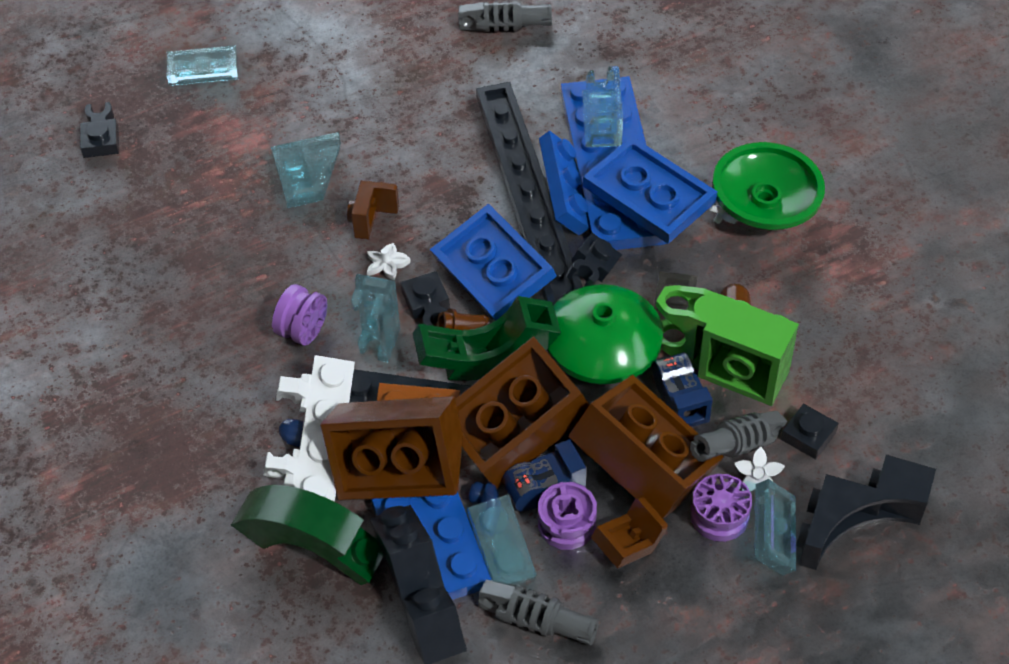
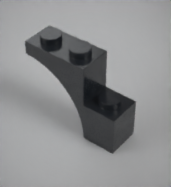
M886 455L882 470L873 468L868 486L826 474L822 489L813 487L806 512L814 514L811 524L803 522L799 532L796 547L804 549L800 565L817 570L820 560L827 549L839 537L859 526L882 521H900L920 525L928 503L936 469Z
M393 506L384 510L381 515L370 518L374 534L380 544L396 585L414 645L423 663L432 664L466 652L467 648L457 609L444 587L432 539L412 506Z

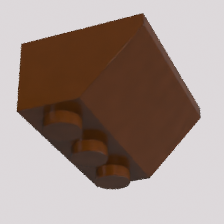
M534 336L455 399L463 434L462 448L483 475L497 489L503 485L501 481L502 476L508 469L519 463L532 462V460L536 459L572 430L589 407V403L583 394Z
M631 375L593 401L568 436L586 455L598 463L610 474L615 482L622 485L636 499L644 497L663 519L679 507L695 490L696 485L707 477L724 458L723 455H719L703 462L695 459L691 453L690 444L699 433L634 375Z
M455 396L339 403L320 424L338 500L457 494L463 434Z

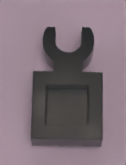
M105 102V109L101 113H94L92 105L87 104L85 114L88 122L80 123V149L83 158L119 154V128L116 119H114L110 102Z
M592 232L571 259L574 263L566 273V277L569 280L574 275L583 277L586 281L583 287L594 285L597 280L602 283L622 254L614 249L609 242L599 238Z
M437 271L400 282L401 292L413 319L423 317V324L433 326L432 324L438 321L439 314L442 311L446 312L450 308L449 297Z

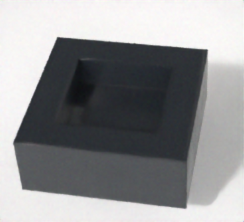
M803 403L783 429L781 440L816 460L836 434L839 423Z

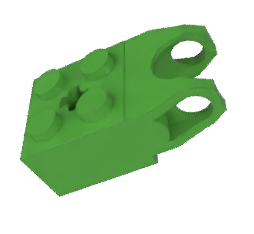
M681 285L665 286L656 300V307L666 318L661 320L663 333L669 329H676L682 332L685 337L679 342H669L663 337L661 349L671 356L685 352L691 361L692 367L699 370V378L772 406L790 372L799 324L788 320L782 315L769 313L753 307L745 301L735 300L705 288ZM673 296L682 297L688 302V308L686 310L672 309L666 304V300Z

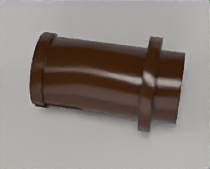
M449 308L446 312L442 311L437 321V327L456 330L476 329L490 324L489 317L484 314L457 313L456 309Z

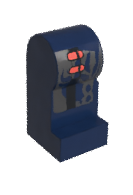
M683 352L655 360L652 364L653 376L663 402L691 427L709 423L713 399L708 388L702 386L697 374L694 373L688 355ZM698 409L694 415L684 416V412Z
M569 439L556 444L555 451L536 458L532 462H523L511 467L504 473L501 481L516 509L519 511H529L538 508V501L542 493L551 485L560 482H574L586 487L587 468Z

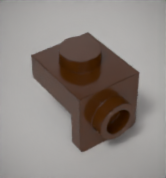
M360 181L355 201L350 200L347 210V220L353 223L355 238L370 239L377 212L398 213L399 198L397 185L384 182Z
M640 497L634 500L627 514L597 526L591 538L618 569L653 553L668 529V524L644 497Z

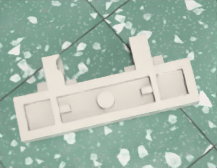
M315 355L312 374H302L301 378L280 376L276 401L282 398L291 399L294 404H300L301 412H305L300 450H293V456L286 454L283 457H275L268 452L264 476L285 479L284 485L304 489L335 502L336 488L320 424L339 403H349L355 362Z

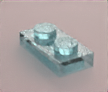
M236 45L167 52V78L169 86L238 79Z
M770 479L755 484V559L783 576L796 571V496Z
M509 494L468 507L467 513L491 581L516 585L534 579L537 574Z

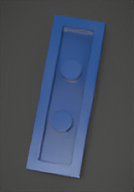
M548 131L539 138L555 220L577 235H581L590 229L587 215L589 208L582 193V177L577 170L575 161L576 151L567 139L562 140L551 131Z

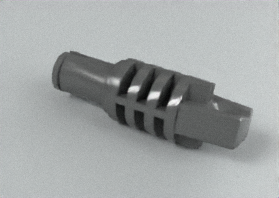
M493 1V3L479 2L460 5L458 10L460 30L490 32V29H494V32H499V28H504V31H509V28L518 31V29H522V26H552V5H521V2L513 1L512 3H508V1H503V3Z
M778 411L764 413L753 412L721 422L715 431L699 434L693 438L694 441H691L690 444L691 453L695 459L703 462L719 455L733 458L755 451L759 446L764 448L775 442L781 433L782 427L786 425L787 420Z
M485 580L479 592V607L496 614L495 617L507 623H516L518 627H528L530 631H539L541 635L547 637L549 635L553 636L555 633L564 635L589 646L592 645L599 627L598 618L565 608L564 603L560 602V599L554 597L550 599L546 594L541 593L539 595L537 591L531 589L527 591L525 587L520 585H507L491 580Z

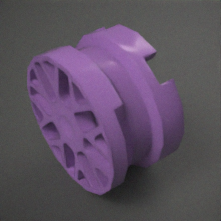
M297 284L289 286L281 295L276 305L272 320L273 332L283 338L291 337L295 343L300 345H309L316 338L324 323L327 313L326 297L318 292L309 294L305 287Z
M714 474L702 479L696 485L692 496L691 522L695 530L705 538L723 542L736 539L745 532L752 508V495L747 485L739 478L729 474ZM716 479H719L721 484H716ZM733 482L738 484L736 488L731 486Z
M560 482L546 489L538 501V530L542 538L550 546L561 550H573L582 547L592 539L591 536L596 529L597 502L593 494L585 486L574 482Z

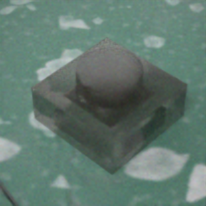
M659 271L654 301L655 310L659 311L656 307V300L665 286L681 285L696 287L698 276ZM673 296L666 300V304L672 309L686 310L688 308V302L682 297Z

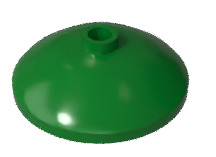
M754 142L738 146L727 152L718 161L713 172L712 188L718 191L717 202L722 209L736 220L760 229L779 230L803 224L818 212L825 194L824 178L816 164L798 150L777 143Z
M590 285L569 292L554 304L561 334L547 349V352L565 373L576 379L595 384L620 383L631 375L637 377L654 363L660 353L663 341L661 319L649 301L632 290L615 285Z

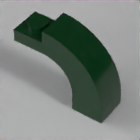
M518 296L499 319L486 326L470 330H456L419 324L412 334L419 365L445 369L448 380L469 381L479 380L533 336L547 350L561 334L551 301Z
M266 485L250 491L231 523L233 528L262 549L276 544H292L305 548L326 559L360 585L370 583L384 556L378 540L360 527L363 522L361 517L326 497L296 487Z

